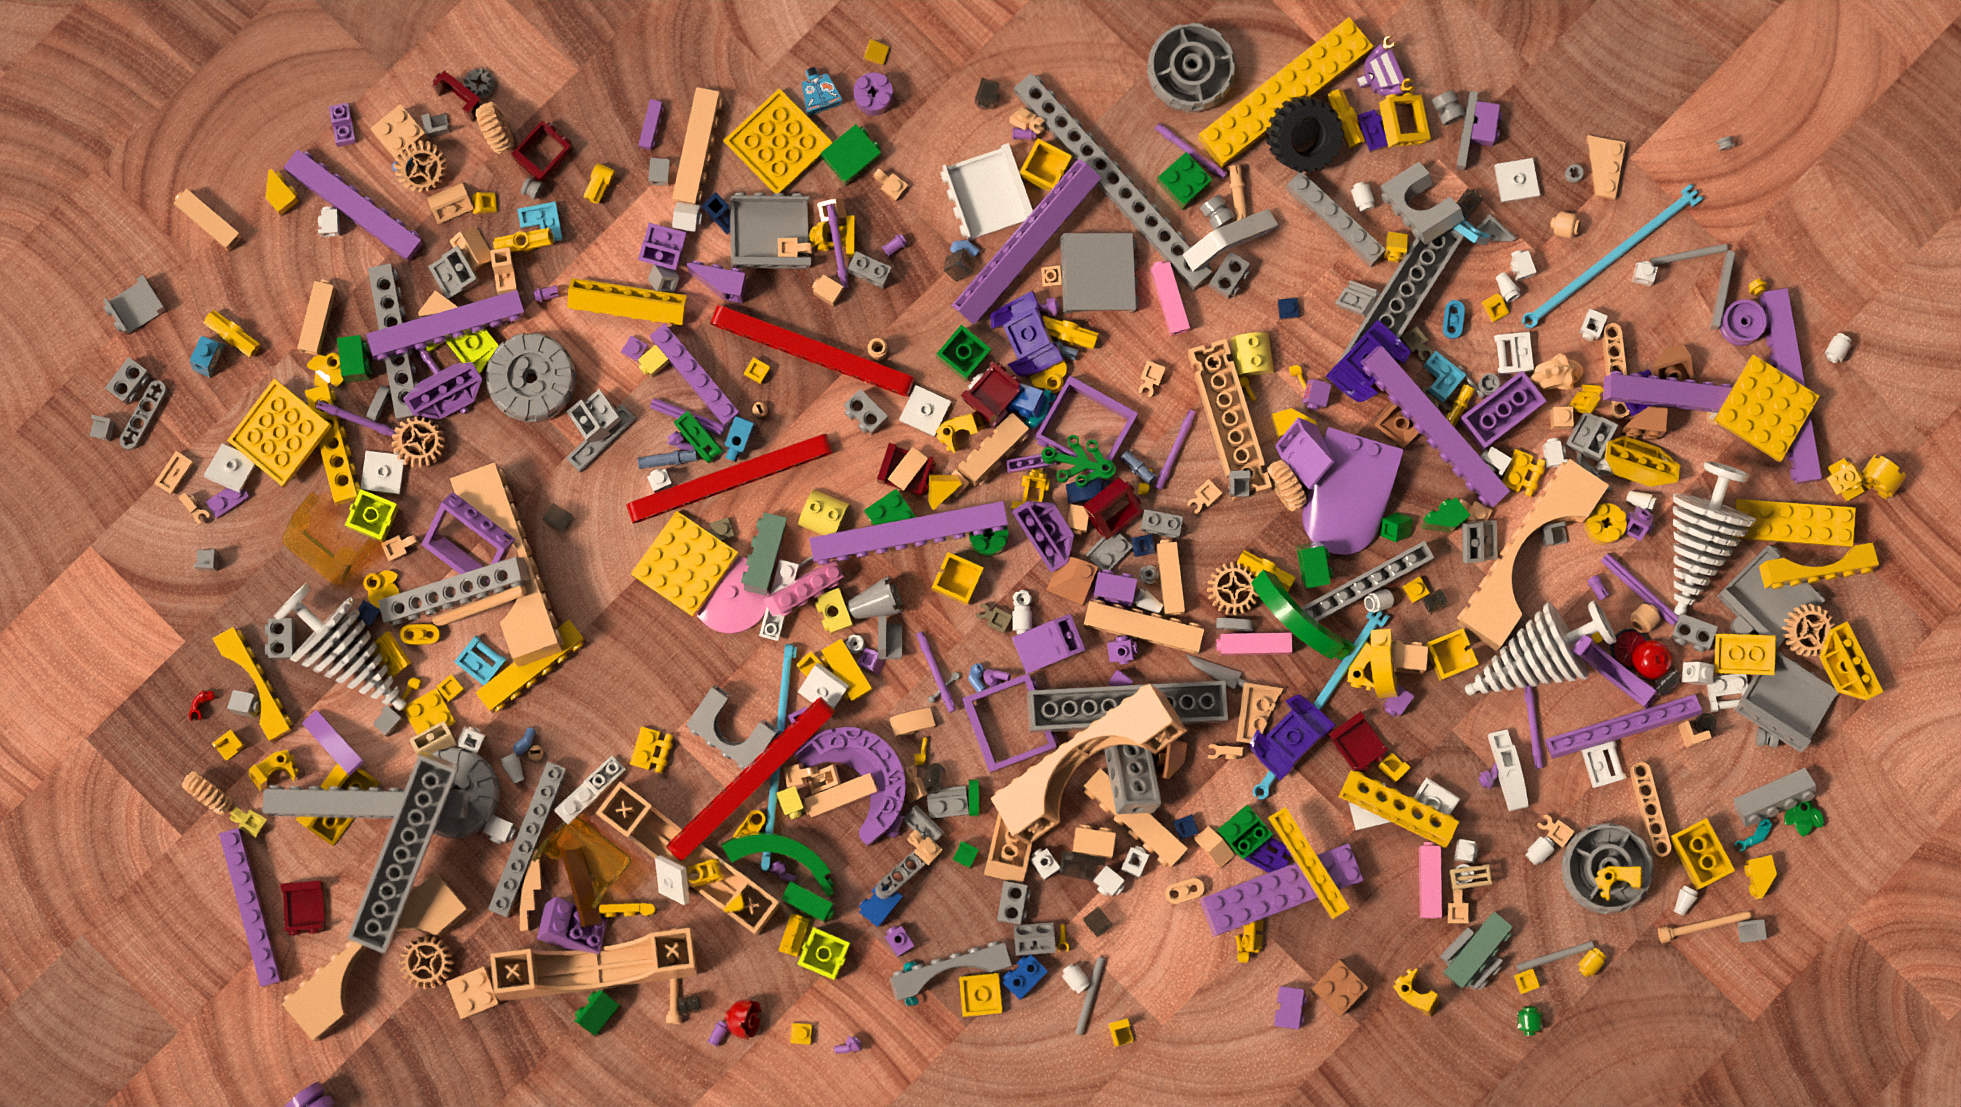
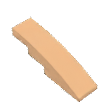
M534 850L522 888L520 905L521 932L530 931L529 911H537L535 891L543 890L539 850Z

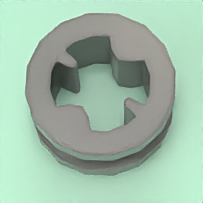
M1733 136L1716 141L1720 145L1719 151H1725L1736 146L1732 142Z
M1572 164L1566 169L1565 178L1571 183H1577L1583 177V169L1580 165ZM1570 170H1577V175L1579 177L1575 176L1574 178H1572Z

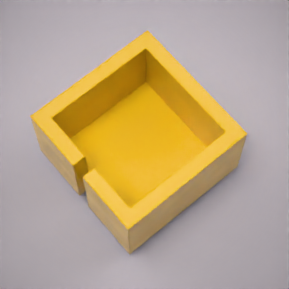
M1037 138L1020 171V177L1050 192L1067 171L1072 161V155Z
M947 552L940 568L944 573L942 575L941 572H938L932 585V591L968 606L984 568Z
M1463 628L1424 645L1428 647V655L1439 681L1479 665L1472 648L1467 651L1464 649L1470 643Z

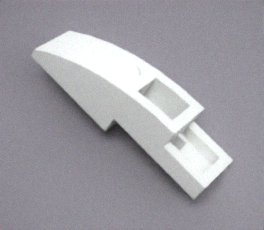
M779 559L771 594L795 580L799 564ZM766 607L759 636L778 641L786 615L772 616L768 607Z
M1508 729L1488 734L1489 743L1499 771L1498 778L1509 812L1527 808L1528 799L1517 751L1515 745H1512Z
M611 756L555 809V812L569 825L578 815H581L626 769Z

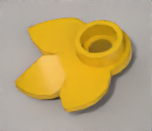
M339 354L317 355L308 362L307 367L316 371L314 378L315 386L320 387L331 382L335 387H338L342 383L343 378L341 376ZM332 360H337L336 366H331Z
M1065 361L1030 376L1033 385L1037 388L1051 390V393L1059 392L1063 388V377L1067 372ZM1053 380L1058 382L1055 387L1051 386Z
M384 570L379 574L371 573L365 577L363 585L368 591V600L372 605L380 609L378 600L400 594L399 589L393 584L398 576L396 573ZM372 580L377 581V585L375 587H372L370 585V582Z

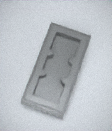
M917 805L903 818L913 830H917L922 835L924 840L929 837L936 842L944 833Z

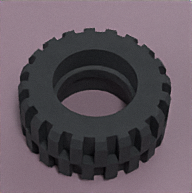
M1298 96L1293 97L1291 102L1288 100L1284 101L1282 108L1277 107L1274 110L1276 115L1274 118L1270 117L1268 121L1271 123V126L1267 127L1266 133L1270 135V137L1266 138L1267 144L1271 146L1269 150L1272 155L1276 156L1275 159L1297 172L1313 173L1314 169L1320 171L1324 169V164L1329 166L1333 162L1331 160L1333 156L1337 158L1339 154L1337 150L1343 145L1341 137L1344 136V130L1340 128L1343 126L1342 120L1337 118L1339 114L1327 103L1309 96H1302V98ZM1312 117L1317 120L1319 125L1318 139L1308 150L1298 152L1291 143L1293 128L1300 120Z

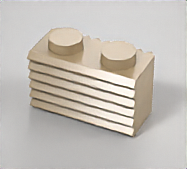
M444 721L431 727V729H427V731L424 730L423 733L421 732L420 735L417 734V736H413L409 740L417 756L422 751L432 754L438 750L457 745Z

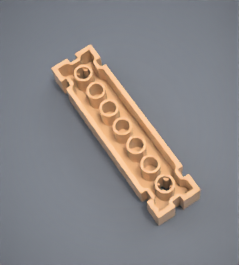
M1227 339L1211 343L1210 348L1206 350L1204 345L1189 349L1188 357L1191 367H1197L1198 370L1194 376L1225 478H1229L1230 471L1250 470L1249 491L1254 490L1255 495L1270 491L1272 488L1268 473H1262L1261 470L1264 468L1265 463L1233 361L1228 362L1227 359L1231 354ZM1210 361H1212L1213 364L1217 363L1215 368H1212V366H1208ZM1232 497V500L1236 501L1246 497Z

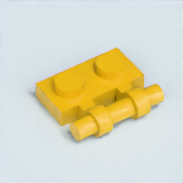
M1515 449L1502 482L1508 489L1517 493L1520 491L1521 486L1527 489L1524 495L1532 497L1533 492L1538 488L1537 483L1540 475H1543L1545 471L1544 465L1546 461L1538 459L1537 464L1533 465L1531 464L1532 455ZM1528 470L1533 472L1530 481L1524 480Z
M641 726L630 765L649 770L651 763L657 764L654 772L662 774L664 767L667 766L668 752L673 746L671 743L673 736L666 734L664 741L659 740L661 732ZM656 746L662 747L659 758L653 757Z

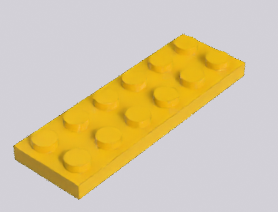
M1736 499V509L1756 519L1753 526H1744L1749 529L1748 533L1745 536H1737L1736 538L1853 547L1856 508Z

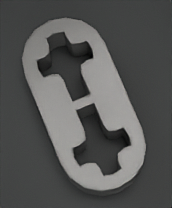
M384 385L379 387L367 412V419L377 422L390 396V388Z
M1216 619V629L1253 631V620Z

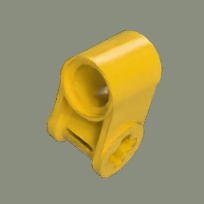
M759 810L752 811L739 826L733 838L742 835V833L760 832L767 821L765 814ZM755 814L762 816V822L759 825L752 823V817Z
M717 858L688 867L686 870L688 885L690 887H698L723 880L725 877L720 871V860ZM697 873L700 877L697 880H691L689 875Z

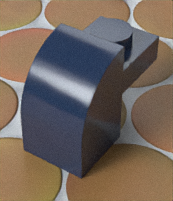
M715 192L701 205V208L727 235L730 232L729 205Z
M1097 478L1087 483L1084 488L1077 487L1076 482L1066 484L1068 504L1087 503L1111 484L1110 480ZM1080 480L1078 482L1082 484L1085 482V480Z

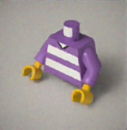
M1393 36L1385 37L1383 43L1377 46L1365 60L1363 68L1365 75L1356 78L1360 89L1370 85L1372 92L1378 93L1381 96L1400 95L1405 93L1406 90H1415L1413 86L1408 88V84L1413 82V80H1404L1392 50H1388V48L1397 45V42L1392 43V45L1389 44V39Z

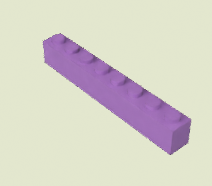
M297 149L283 167L285 171L410 262L423 245L420 240L421 236L414 230L409 232L405 229L406 225L399 219L394 221L390 218V213L384 208L378 209L375 207V202L368 196L364 198L358 194L360 191L351 184L349 187L344 184V179L338 174L332 175L329 173V168L321 162L318 164L312 160L314 157L304 150L302 153Z
M515 290L367 333L366 336L373 360L383 361L392 354L403 355L413 348H416V350L424 349L430 343H444L447 338L453 337L458 339L471 331L472 333H479L488 326L496 328L503 325L502 322L509 320L510 322L519 321L524 316V310L518 291Z
M1614 371L1604 377L1603 400L1718 413L1730 393L1732 385L1721 384V386H1715L1713 382L1697 384L1695 380L1679 382L1677 378L1662 380L1659 376L1644 378L1641 377V374L1635 373L1627 376L1623 375V372Z
M236 828L219 833L260 987L265 988L282 983V975L243 832L241 829Z

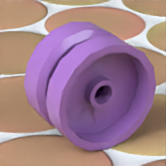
M1736 301L1723 313L1720 326L1721 334L1726 341L1735 346L1752 344L1765 330L1767 325L1766 314L1763 308L1754 301Z
M317 1081L299 1092L285 1107H334L336 1102L330 1095L320 1098L325 1088Z

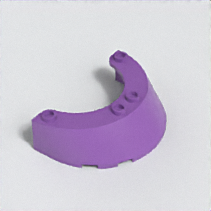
M854 727L829 729L815 735L794 752L799 762L803 763V766L812 767L825 762H838L855 769L861 776L868 773L874 775L880 792L870 796L869 813L859 830V836L867 847L876 841L897 818L905 796L904 771L896 753L877 735Z

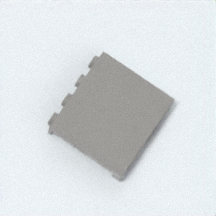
M735 193L729 200L731 268L808 269L811 265L809 254L798 253V257H778V238H797L798 243H808L807 202L809 196H804L801 193L792 194V196H785L783 193H775L773 196H765V193H755L754 196H746V193Z
M1064 233L1060 237L1063 314H1071L1073 311H1129V313H1133L1138 308L1139 299L1138 296H1135L1138 279L1134 276L1137 260L1133 255V251L1136 249V240L1133 239V233Z
M1768 545L1717 597L1736 616L1741 615L1753 627L1752 632L1754 634L1776 635L1777 649L1786 639L1782 635L1787 633V631L1783 630L1782 627L1787 626L1784 619H1790L1788 613H1794V608H1800L1801 604H1806V606L1814 604L1815 607L1823 603L1825 599L1821 591L1817 588L1813 589L1808 582H1802L1801 585L1796 587L1784 585V588L1773 590V588L1765 589L1759 566L1767 560L1782 558L1780 551L1776 547Z
M1775 651V675L1755 674L1734 710L1802 753L1810 744L1812 735L1831 702L1838 695V692L1833 685L1825 683L1816 674L1803 669L1799 663L1791 661L1783 653Z

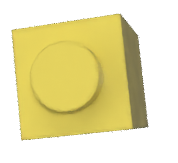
M654 345L638 359L640 363L639 369L645 375L649 374L651 377L655 376L670 363L669 359L657 345Z

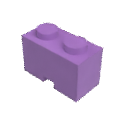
M1476 102L1473 120L1476 121V124L1473 123L1470 143L1492 146L1494 141H1498L1499 130L1496 127L1497 122L1500 123L1502 111H1499V104Z
M1279 987L1277 1003H1281L1280 1010L1275 1012V1027L1298 1030L1299 1026H1303L1304 1014H1301L1302 1006L1306 1005L1307 999L1304 989Z

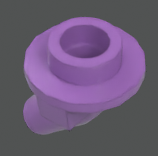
M1054 297L1046 299V304L1039 303L1041 308L1038 310L1047 312L1048 316L1055 317L1057 312H1060L1059 301H1055Z
M676 431L668 436V445L677 446L683 450L694 449L691 443L683 442L682 433Z
M987 669L984 672L985 682L992 687L999 685L1000 679L1006 681L1011 679L1010 673L999 671V669L996 671Z
M1493 764L1490 773L1488 770L1480 772L1481 777L1478 780L1483 788L1487 787L1490 790L1494 785V780L1499 773L1496 764Z
M779 860L770 865L769 873L775 874L788 882L795 881V875L784 872L786 871V862L782 863Z
M849 1035L848 1040L845 1042L847 1045H836L834 1047L835 1053H850L851 1051L856 1053L857 1051H862L860 1046L863 1044L856 1036L852 1038Z

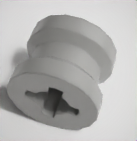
M528 176L520 193L523 195L527 194L531 199L536 200L542 190L543 183L540 181L536 182L532 177Z

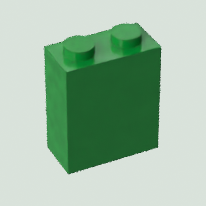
M857 124L853 125L820 153L824 162L845 186L881 157V147L875 140L872 142L867 137L869 134L863 126L859 128Z
M791 881L781 898L783 902L823 923L826 920L830 921L835 913L833 903Z

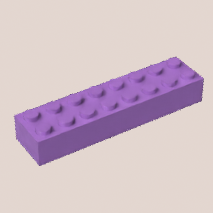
M1349 843L1317 855L1338 890L1363 881ZM1297 863L1203 897L1199 901L1213 937L1317 899L1318 896Z

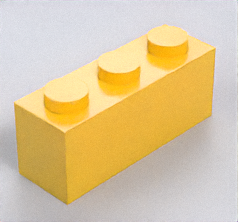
M842 639L821 650L823 655L820 658L826 667L830 666L833 671L832 674L849 685L843 695L846 701L850 699L853 703L872 691L871 686Z

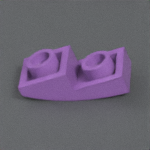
M343 103L329 106L337 147L356 143L349 104Z

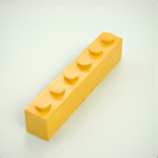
M572 278L568 288L567 308L630 317L632 319H644L652 322H663L671 325H683L686 314L687 295Z
M567 620L557 628L564 642L561 645L562 652L517 667L514 662L475 692L491 713L494 711L497 713L506 706L504 704L506 701L516 699L524 687L529 688L537 682L536 678L538 676L548 674L552 670L551 666L556 662L558 664L562 663L568 658L567 654L573 650L575 652L584 645L582 642L585 639L570 620Z

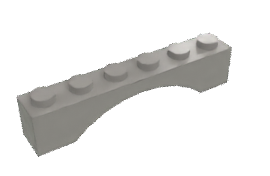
M1298 172L1287 184L1285 190L1334 229L1354 253L1370 268L1384 254L1386 249L1304 173Z
M999 941L987 944L988 948L982 950L980 946L969 949V954L961 955V952L950 955V959L946 961L939 958L931 961V965L926 967L923 964L913 966V971L905 973L904 969L894 972L893 977L889 978L895 1000L900 1001L917 995L930 978L947 969L973 967L992 973L1012 966L1005 943L999 944Z

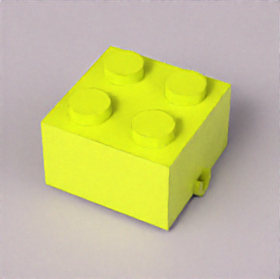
M360 489L355 503H352L349 510L351 512L345 526L348 529L383 543L400 507L396 503Z
M813 927L808 941L804 942L802 947L804 950L798 965L835 981L840 967L843 966L850 943Z

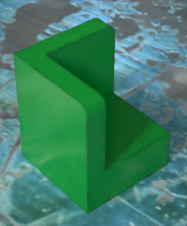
M1399 512L1383 518L1381 536L1393 542H1399L1410 537L1413 518Z
M961 841L952 860L970 869L979 849Z

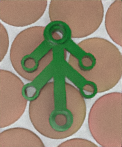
M1070 435L1068 437V446L1073 448L1077 457L1057 453L1052 447L1044 448L1041 453L1042 461L1046 464H1053L1059 461L1074 465V467L1068 470H1059L1057 472V480L1060 483L1067 482L1069 478L1086 469L1094 470L1086 476L1080 474L1076 477V485L1079 488H1084L1087 483L1099 477L1109 479L1116 471L1114 463L1103 458L1098 449L1097 441L1093 439L1087 442L1086 448L1088 452L1093 454L1096 462L1089 461L1079 444V437L1077 435ZM1075 439L1077 442L1072 444L1070 440ZM1094 444L1096 445V447L1089 448V445ZM1047 452L1053 453L1051 456L1046 455ZM1107 466L1109 470L1104 471L1102 468ZM1065 474L1066 477L1061 479L1059 475ZM1084 479L1085 482L1081 484L1078 480Z

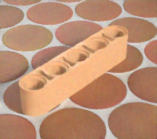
M1616 323L1608 324L1602 332L1606 376L1611 374L1614 367L1619 368L1623 375H1627L1621 327ZM1607 330H1614L1616 337H1609ZM1609 349H1616L1619 355L1617 357L1611 356ZM1609 401L1610 412L1614 419L1622 420L1630 413L1624 402ZM1616 406H1623L1625 414H1619L1616 411Z
M1639 762L1631 767L1630 776L1650 851L1655 857L1662 858L1670 853L1671 843L1651 769L1647 763ZM1637 767L1644 769L1645 774L1643 777L1636 774ZM1642 786H1647L1650 789L1648 796L1641 793ZM1647 805H1652L1655 808L1654 815H1649L1646 812ZM1653 824H1657L1660 827L1659 834L1652 832L1651 826ZM1658 843H1662L1665 846L1663 854L1659 853L1656 849Z

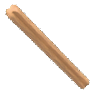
M519 585L434 616L432 618L433 625L440 627L525 596L527 593L525 586Z

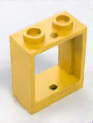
M1406 93L1397 97V94H1391L1379 103L1388 147L1422 145L1431 139L1422 95ZM1396 104H1410L1416 133H1400L1395 109Z

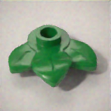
M1810 800L1799 803L1792 809L1787 810L1784 815V824H1794L1799 835L1805 837L1813 826L1822 828L1824 819L1822 813L1818 809L1813 808V803ZM1801 804H1806V811L1801 810Z

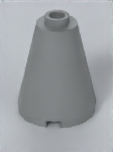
M884 577L849 600V605L846 606L849 616L861 619L902 613L903 609L899 607L903 605L896 584L892 585L890 582L892 577Z

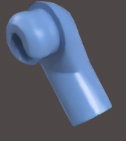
M956 240L950 247L953 254L967 251L974 258L980 252L968 240Z
M976 663L971 667L968 676L969 682L977 692L986 689L981 682L984 667L980 663Z

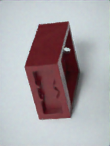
M543 121L511 153L512 159L538 182H543L572 151L571 141L564 135L560 137L556 133L557 129L548 122L546 124ZM545 132L563 150L541 171L523 154Z
M1120 478L1116 479L1083 505L1094 528L1106 540L1110 539L1143 513L1140 507V499L1133 494V486L1128 481L1124 482ZM1123 495H1126L1129 504L1105 522L1101 513Z

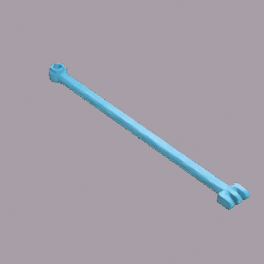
M1692 183L1680 192L1683 195L1680 199L1534 312L1526 313L1522 318V325L1529 318L1532 320V324H1526L1525 328H1534L1540 318L1686 205L1690 204L1693 207L1703 197L1700 195L1694 199L1693 197L1698 191L1694 190L1692 193H1689L1688 191L1694 187Z
M1379 611L1376 616L1373 615L1374 612H1368L1366 618L1369 621L1354 642L1355 648L1342 660L1313 704L1320 711L1370 638L1371 630H1375L1377 626L1382 628L1390 617L1386 614L1381 620L1379 617L1383 611ZM1268 771L1262 782L1253 789L1254 798L1258 795V789L1264 791V794L1258 796L1257 800H1264L1268 796V789L1276 779L1270 771Z
M785 644L776 727L780 731L775 739L785 729L792 658L796 659L797 647H793V644ZM780 767L771 774L765 832H774ZM763 852L761 868L763 871L768 872L771 864V852Z

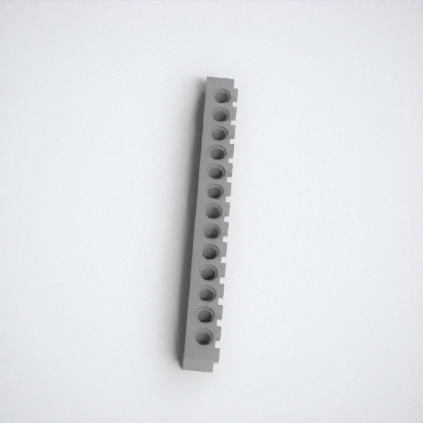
M1030 73L1014 87L1015 95L1032 113L1045 120L1043 126L1072 155L1075 161L1080 159L1087 163L1101 177L1097 184L1157 252L1167 262H1170L1171 267L1194 291L1211 276V266L1207 264L1195 272L1187 269V262L1183 254L1193 246L1189 247L1184 242L1186 240L1179 231L1176 233L1171 228L1173 226L1166 217H1161L1157 206L1154 203L1150 204L1146 200L1147 196L1141 189L1137 190L1132 185L1134 184L1133 180L1127 174L1123 175L1119 164L1107 157V151L1102 146L1098 147L1094 143L1095 138L1089 132H1084L1080 121L1077 118L1073 119L1068 114L1070 113L1068 108L1064 104L1060 105L1055 100L1057 99L1056 95L1050 89L1046 90L1042 79ZM1033 92H1039L1041 93L1042 97L1039 99H1034L1031 96V94ZM1052 106L1055 111L1053 113H1046L1044 108ZM1065 120L1068 125L1062 128L1057 125V122ZM1077 134L1080 136V140L1074 142L1070 139V136ZM1089 148L1093 151V154L1086 156L1082 151ZM1102 162L1106 165V168L1098 170L1095 165ZM1110 177H1116L1118 178L1119 182L1117 184H1111L1108 181V179ZM1123 191H1129L1132 194V196L1128 199H1125L1122 197L1121 193ZM1141 205L1145 210L1142 213H1137L1134 207ZM1150 219H1154L1157 221L1158 225L1155 227L1148 226L1147 221ZM1166 233L1171 239L1166 242L1162 241L1160 235ZM1181 248L1183 254L1177 256L1173 253V249Z

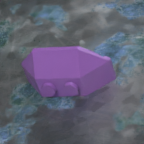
M473 362L454 364L421 381L403 400L414 416L441 419L475 401L482 377Z
M1027 501L1012 510L1013 515L1051 573L1068 563L1074 533L1054 503Z

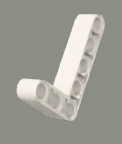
M1266 209L1215 229L1185 252L1183 257L1192 272L1203 268L1223 251L1265 235L1276 229L1279 224L1271 211Z

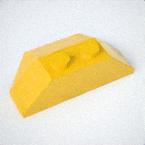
M1626 436L1609 440L1606 443L1605 459L1616 476L1650 487L1678 482L1680 464L1674 462L1661 448Z
M1848 621L1830 629L1819 658L1836 691L1865 701L1882 693L1883 690Z

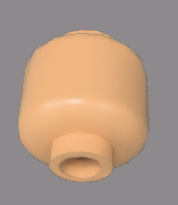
M1559 212L1556 217L1552 218L1551 228L1554 229L1556 236L1573 238L1574 235L1579 233L1581 221L1576 214Z
M1641 604L1631 615V625L1639 633L1651 632L1660 621L1659 611L1654 605Z

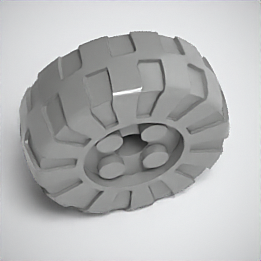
M1200 23L1179 24L1170 28L1154 43L1147 62L1148 79L1157 98H1160L1171 109L1186 111V113H1199L1220 103L1231 89L1236 72L1235 57L1230 44L1227 43L1220 32L1214 28L1205 27L1204 24ZM1192 63L1195 64L1197 68L1190 69L1187 65Z
M522 333L512 336L506 342H502L496 348L487 366L486 384L494 404L512 419L526 423H536L557 416L569 404L576 387V370L568 351L558 341L539 333ZM529 376H537V380L533 383L527 382Z
M447 748L432 753V755L460 765L451 789H459L469 796L468 820H439L433 834L444 838L456 839L468 837L479 832L495 815L499 805L500 786L494 769L482 756L464 748Z
M1613 823L1595 824L1576 834L1566 847L1561 864L1562 879L1572 898L1582 907L1600 914H1616L1636 905L1647 893L1652 882L1654 869L1652 856L1644 840L1631 829ZM1607 862L1611 863L1613 867H1641L1643 869L1642 890H1634L1627 881H1617L1611 887L1610 901L1606 897L1602 898L1600 892H1603V888H1598L1595 878L1598 877L1597 872L1604 869V864ZM1611 874L1607 875L1606 880H1611L1613 876Z

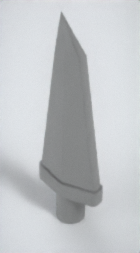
M1187 655L1195 667L1218 681H1225V685L1230 689L1234 690L1236 685L1243 688L1244 683H1248L1240 678L1242 673Z

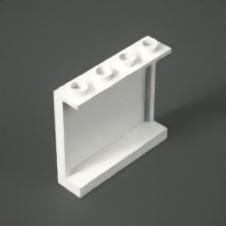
M1009 143L1002 145L1001 149L948 167L943 165V172H940L943 182L948 183L949 190H947L949 200H954L956 206L953 208L956 219L960 218L962 223L959 226L963 237L966 236L968 241L1021 224L1033 212Z

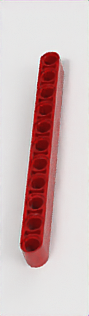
M716 306L710 321L711 325L904 397L909 396L915 380L914 377L724 306Z
M821 434L626 504V508L632 524L639 523L832 454L833 450L827 434Z
M822 697L816 699L667 844L666 848L679 861L684 860L834 714L835 710Z

